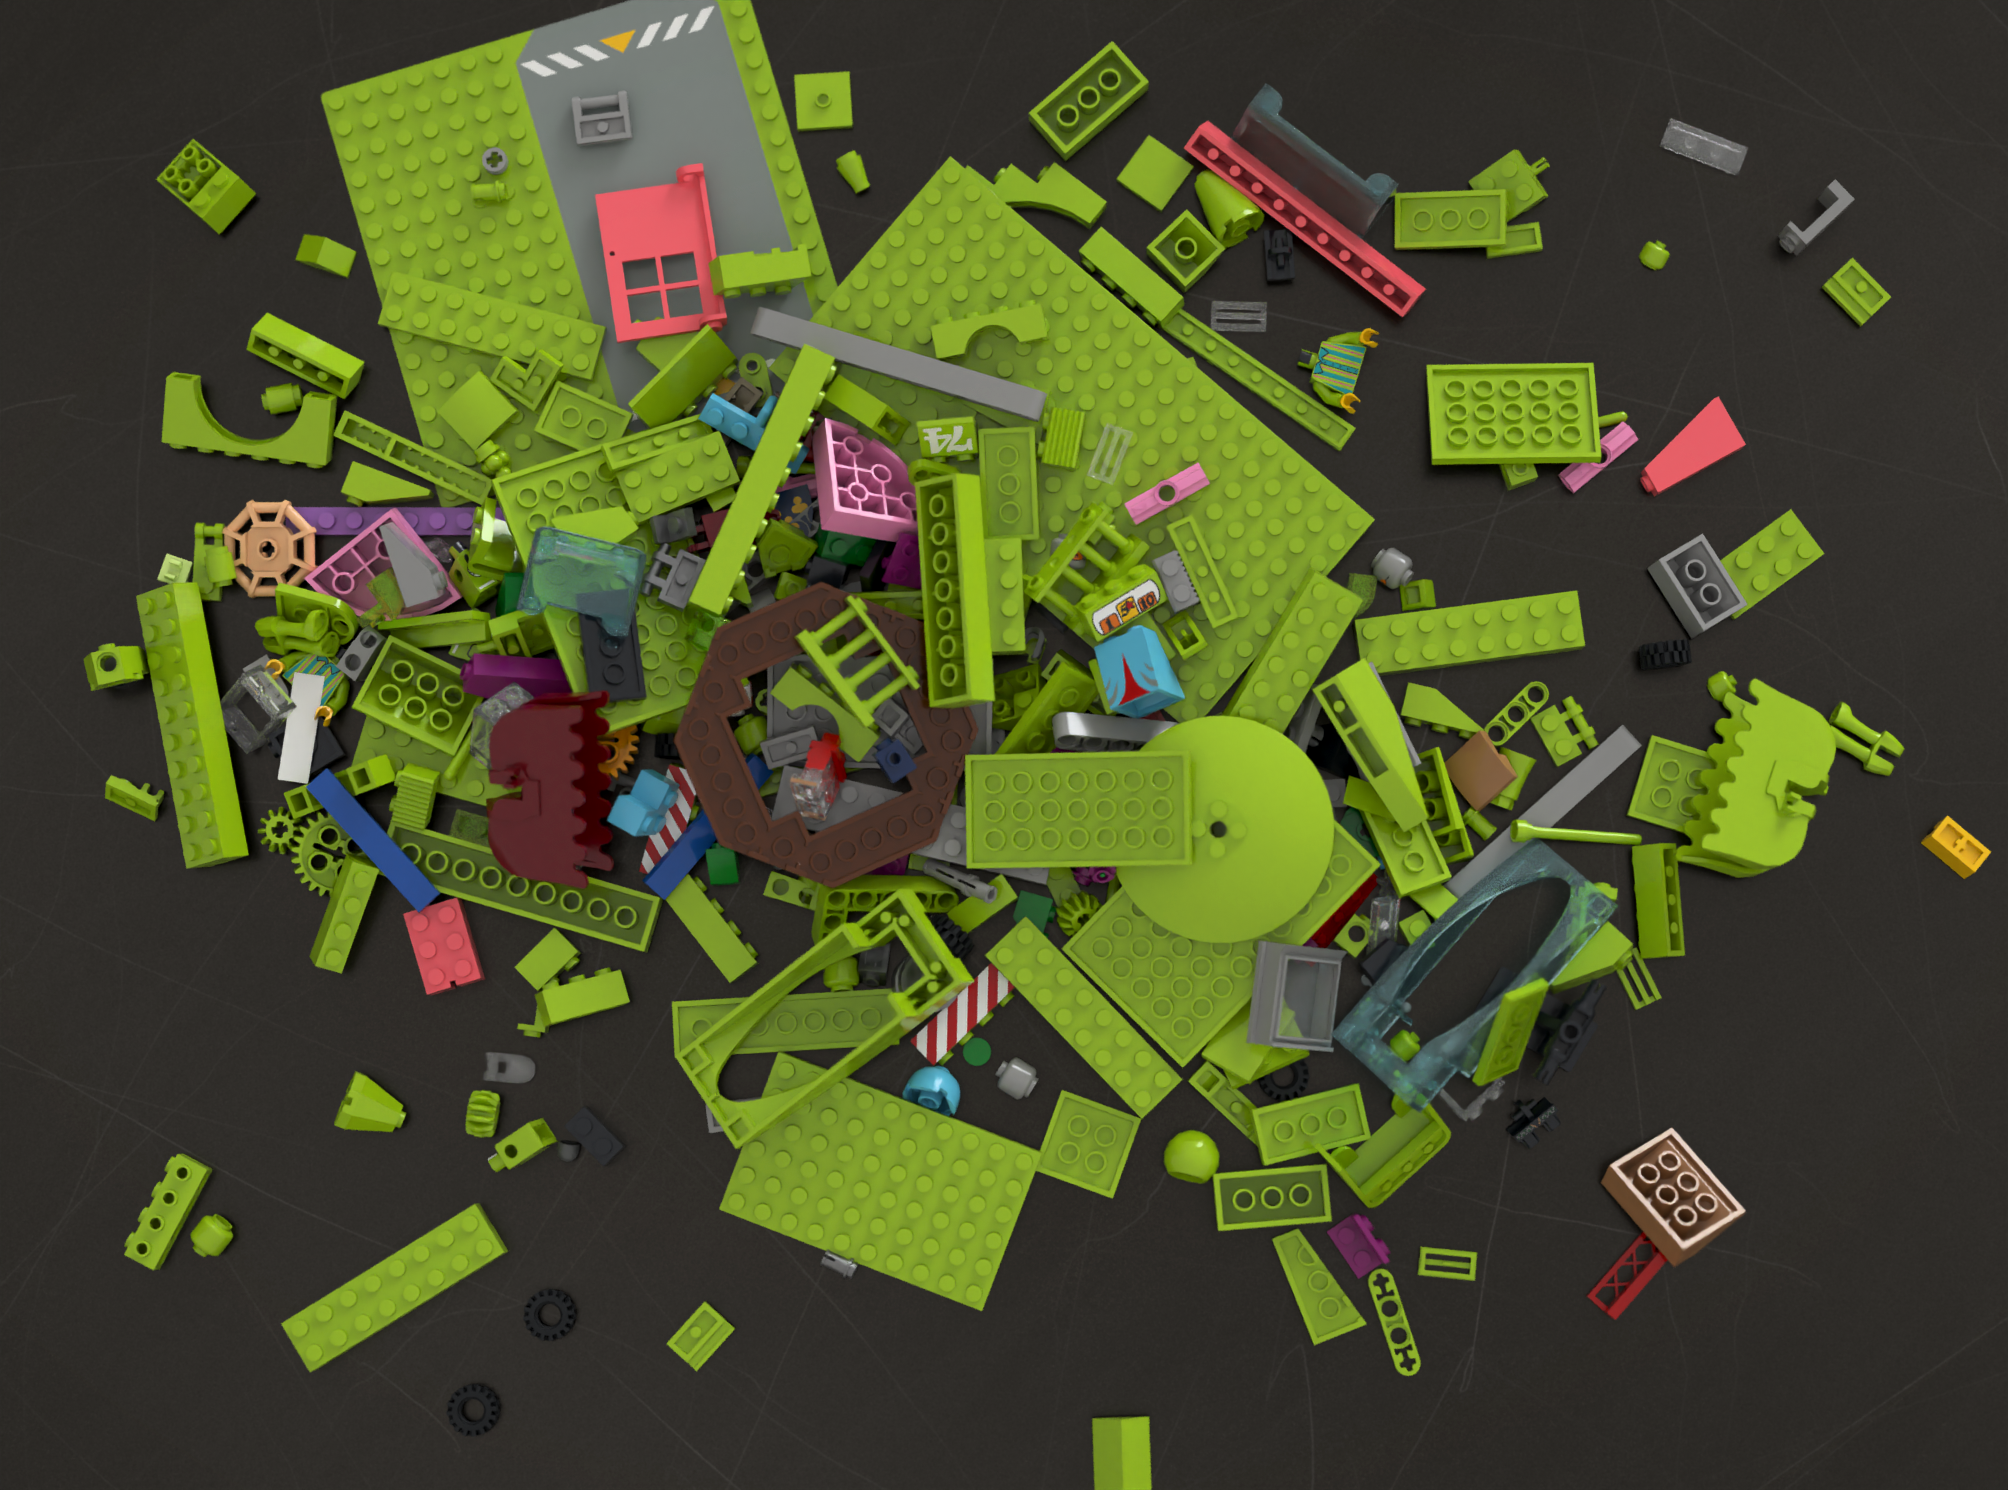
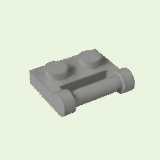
M627 90L618 91L616 95L581 99L580 96L572 97L578 147L633 139ZM620 106V111L583 116V110Z

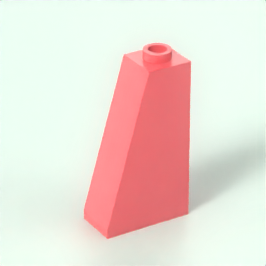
M1719 396L1714 398L1642 470L1641 474L1643 477L1640 480L1648 493L1651 491L1655 497L1741 450L1746 445Z

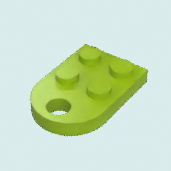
M280 582L276 587L277 616H283L290 622L301 623L305 622L307 615L311 611L323 609L329 616L327 631L337 633L340 640L339 645L351 641L359 627L357 615L342 600ZM340 621H343L348 626L343 625Z

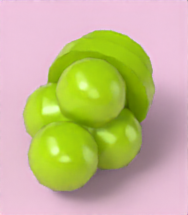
M491 439L473 452L477 457L475 459L477 463L480 464L482 462V472L488 476L495 474L496 478L512 473L508 467H504L509 462L508 453L499 450L500 446L494 444Z

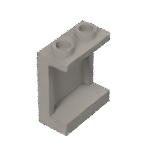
M1836 179L1818 197V200L1827 210L1814 223L1802 232L1790 221L1780 232L1778 237L1781 240L1779 242L1787 252H1793L1797 256L1855 200Z

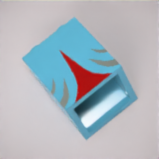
M1140 625L1129 628L1127 633L1121 636L1108 637L1103 640L1102 644L1094 647L1111 710L1139 719L1185 699L1184 693L1155 631Z

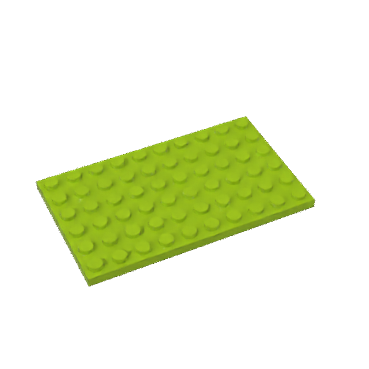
M602 444L492 479L491 484L572 693L588 692L575 595L577 593L632 588L647 698L646 700L608 703L605 707L598 708L597 714L607 719L610 724V730L605 734L607 735L685 708L716 628L726 623L722 614L717 619H714L688 606H685L684 611L681 612L658 602L657 599L661 593L658 589H653L649 597L639 593L642 587L641 580L643 575L648 573L651 567V557L654 551H658L660 544H655L650 521L637 526L639 529L634 538L582 573L549 530L550 520L554 517L622 506L626 512H631L616 476V473L622 470L610 473L601 451ZM687 538L674 543H666L671 546L668 555L676 558L680 549L686 551L688 546L694 544L693 539ZM663 566L658 577L666 580L671 569ZM747 677L741 679L744 687L749 685Z
M1334 819L1333 850L1329 866L1320 886L1309 902L1294 917L1271 932L1249 940L1232 943H1211L1189 939L1165 929L1150 919L1136 906L1122 886L1067 942L1062 950L1183 1068L1252 998L1259 941L1302 946L1381 864ZM1221 821L1214 822L1211 826L1212 835L1216 838L1225 836L1227 832L1226 825Z
M779 1051L761 1099L813 1082L827 1072L828 1069ZM846 1077L742 1147L719 1210L827 1251L828 1249L849 1260L853 1258L856 1263L982 1311L1042 1152Z

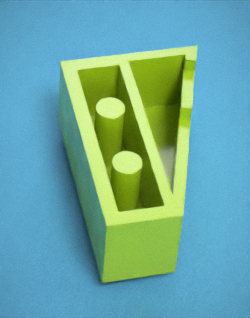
M806 244L797 245V248L789 252H781L780 247L771 248V253L754 254V251L721 255L708 263L714 296L724 295L725 299L737 298L744 293H750V297L763 296L767 294L766 292L775 291V295L789 294L792 292L791 289L811 277Z

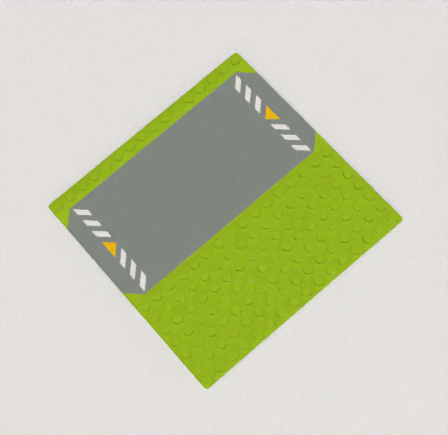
M630 0L324 92L321 96L382 307L392 272L395 271L607 328L593 381L559 373L538 410H531L495 385L518 409V412L501 430L496 431L490 438L494 444L500 446L499 450L508 453L509 462L504 467H508L512 473L578 452L534 431L557 380L633 413L634 416L625 436L648 429L637 418L628 403L659 371L637 352L636 348L641 340L617 343L595 198L596 194L680 183L676 178V170L678 168L703 163L717 257L754 251V254L771 253V248L780 247L781 252H789L797 248V245L806 244L811 277L791 289V293L785 295H775V291L766 292V295L759 297H750V293H744L737 298H724L727 325L722 327L721 331L716 332L736 356L738 362L748 353H757L764 358L769 372L773 396L776 395L777 391L782 392L785 382L774 374L769 367L787 346L760 339L750 334L758 307L809 321L838 288L750 0ZM627 90L633 139L578 147L572 97L580 96L581 99L616 95L618 91ZM620 106L583 110V116L620 111ZM493 147L499 148L506 154L508 167L502 174L493 175L483 166L482 156L488 149ZM493 155V159L488 161V165L491 163L493 168L498 167V162H502V158L499 159L497 155ZM496 180H500V183H506L507 199H502V202H497V200L473 202L471 196L472 184L496 183ZM694 253L661 257L665 284L698 280ZM655 258L622 263L626 290L659 285ZM699 286L666 291L670 318L703 313ZM660 292L627 296L631 323H634L637 319L642 322L652 321L657 316L664 319ZM389 328L424 448L490 479H495V474L488 476L482 472V462L480 464L477 463L475 460L477 457L473 453L474 450L437 411L478 371H482L490 379L502 358ZM516 362L526 370L529 367L527 364ZM750 362L747 367L748 370H756L757 363ZM739 363L736 365L737 370L730 378H723L716 385L718 389L714 394L724 399L740 379ZM704 397L697 404L698 409L692 416L702 413L709 398L706 399ZM754 408L750 415L758 416L761 409ZM435 484L442 507H457L473 502ZM493 487L488 497L496 495Z

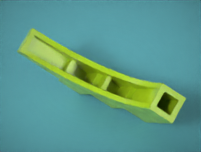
M1055 162L1050 168L1045 166L1037 177L1038 183L1012 164L1007 169L1003 167L997 173L993 180L996 182L995 185L970 166L965 168L1011 208L1033 207L1051 210L1070 217L1091 229L1107 208V202Z

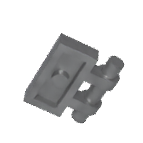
M662 543L658 551H654L651 557L652 564L648 573L643 575L641 580L642 587L639 593L649 597L653 589H658L661 591L657 599L658 602L683 612L706 560L682 549L679 550L676 558L668 555L671 546ZM663 566L671 569L666 580L658 577Z

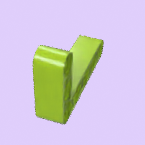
M861 875L834 888L820 884L811 936L814 945L818 944L840 925L846 923L848 911H872L899 889H912L927 912L945 913L951 911L959 903L958 895L953 886L945 884L932 876Z

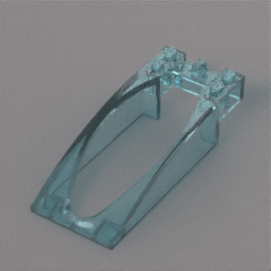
M1535 838L1473 886L1426 929L1371 987L1331 1035L1385 1082L1404 1102L1420 1113L1457 1070L1469 1078L1477 1069L1504 994L1541 978L1550 985L1617 909L1618 905L1539 838ZM1561 878L1566 880L1571 887V895L1565 911L1533 959L1499 996L1458 1026L1427 1042L1409 1064L1381 1040L1382 1036L1398 1018H1401L1410 1026L1412 1025L1413 1020L1400 1009V1005L1407 1000L1496 896L1540 879Z

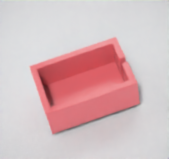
M456 897L427 906L421 912L414 910L403 914L427 995H435L455 989V983L452 981H455L457 986L462 987L485 979L462 899Z

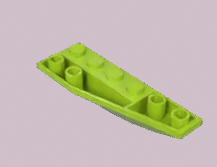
M1365 658L1312 689L1358 765L1402 830L1405 832L1429 818L1395 707Z

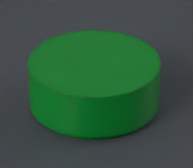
M972 1038L964 1045L963 1056L969 1064L981 1066L990 1059V1045L982 1038Z

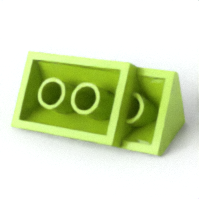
M1435 747L1417 755L1421 764L1413 768L1422 797L1425 799V806L1429 816L1426 821L1446 865L1470 861L1474 853L1440 748Z
M1149 1416L1092 1418L1095 1490H1151Z

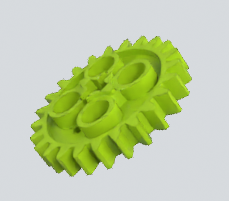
M317 811L316 821L307 817L309 826L306 828L299 825V829L303 833L302 836L293 835V839L299 845L291 846L290 849L298 853V855L290 859L292 863L300 864L294 869V872L296 874L304 873L300 878L301 883L310 880L308 886L310 891L318 886L319 896H322L326 890H329L331 898L338 879V868L343 865L345 858L336 856L333 859L330 852L314 848V843L321 844L332 850H336L339 846L345 855L349 853L371 859L361 848L357 851L348 850V842L352 838L328 811L327 816L324 817ZM325 829H334L336 835L332 841L325 842L321 839V834ZM315 855H324L325 863L319 868L311 866V859Z

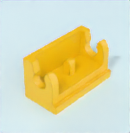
M1948 815L1934 826V830L1921 842L1963 879L1975 873L1991 853Z

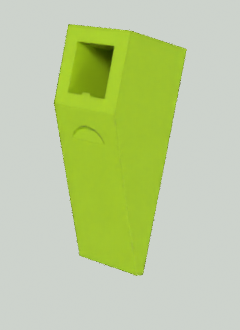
M1409 682L1406 685L1399 718L1405 719L1404 724L1420 727L1421 723L1432 725L1431 730L1440 733H1448V730L1458 731L1459 737L1471 739L1479 730L1484 731L1437 689Z

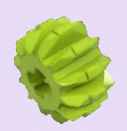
M279 807L278 816L273 810H269L268 815L271 819L261 818L260 822L265 824L266 828L258 829V833L267 834V836L262 838L261 843L263 845L270 843L269 851L275 852L279 847L280 854L284 855L287 852V846L289 849L291 846H296L293 835L302 833L298 825L304 819L303 817L293 819L290 810L286 814L285 808ZM283 824V826L288 828V832H284L281 838L282 835L277 834V829H281Z
M1081 890L1078 896L1071 892L1070 899L1062 898L1063 906L1056 908L1059 915L1056 919L1066 935L1074 936L1102 907L1095 895H1088L1087 892Z
M487 1090L473 1091L471 1098H469L465 1125L467 1134L481 1138L492 1137L495 1134L500 1112V1097L498 1094Z

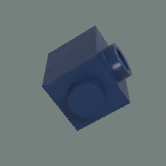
M888 737L875 746L877 751L872 756L890 783L898 781L917 768L899 739L891 741Z

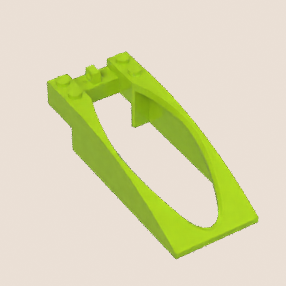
M899 889L857 923H843L675 1056L736 1149L766 1132L842 1081L974 982L960 959L953 957L925 915L927 913L926 909L912 889ZM898 935L925 976L906 991L889 994L887 999L898 1013L890 1023L818 1079L806 1085L774 1096L747 1102L727 1100L719 1093L717 1084L723 1066L747 1034L781 999L821 970L852 955L884 946Z

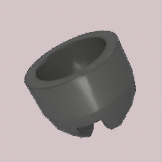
M558 1140L557 1155L565 1162L574 1160L579 1154L580 1143L570 1140Z

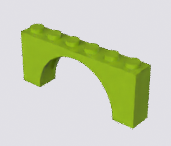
M173 372L166 377L162 442L170 443V447L185 449L187 446L197 447L198 451L205 453L219 450L225 451L224 454L236 457L241 456V454L252 455V458L255 460L276 458L283 464H295L297 461L304 462L306 466L311 468H322L323 465H327L332 460L337 395L309 391L303 397L302 408L297 420L288 431L273 438L254 440L229 432L214 419L203 399L201 376Z

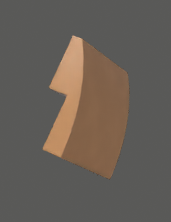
M1480 730L1444 763L1448 776L1476 811H1481L1518 777L1506 755L1499 754L1487 732Z

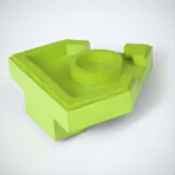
M770 518L762 536L756 539L765 578L776 576V573L791 569L795 571L804 568L808 559L811 558L818 547L817 541L805 536L803 530L781 519L777 522Z

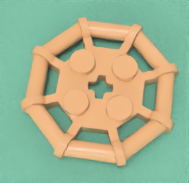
M251 500L246 503V507L222 530L224 546H228V551L232 552L237 576L234 579L247 591L248 597L253 599L256 597H275L277 586L261 585L263 577H275L278 584L280 582L299 587L305 580L304 578L318 567L315 565L316 528L311 527L291 506L292 503L290 501L255 502ZM277 513L275 521L262 522L259 514ZM287 517L301 532L293 534L292 530L283 524L285 518ZM251 518L253 522L252 528L244 534L239 533L238 531ZM304 538V561L297 558V541ZM235 539L240 541V558L237 560ZM268 541L275 548L271 557H268V553L263 552V547L268 545ZM244 564L253 571L251 572L254 575L252 581L239 566ZM293 565L301 567L287 582L284 574L291 570Z

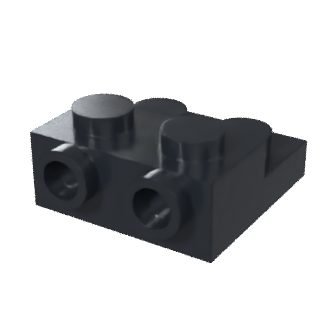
M323 716L318 717L309 779L322 772L326 766L345 756L329 726H323ZM286 724L267 735L271 741L267 745L275 758H281Z

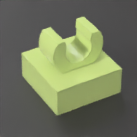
M166 554L157 580L167 584L188 583L194 563Z

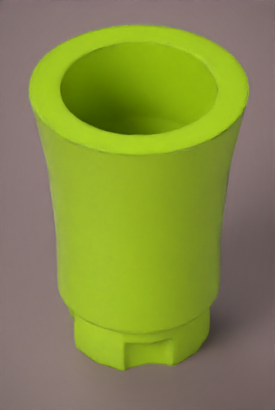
M1500 747L1499 754L1506 755L1518 777L1490 803L1512 811L1514 800H1518L1527 776L1537 760Z

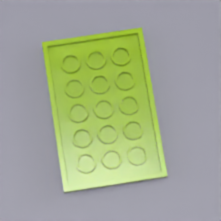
M1594 363L1426 366L1432 465L1601 462Z

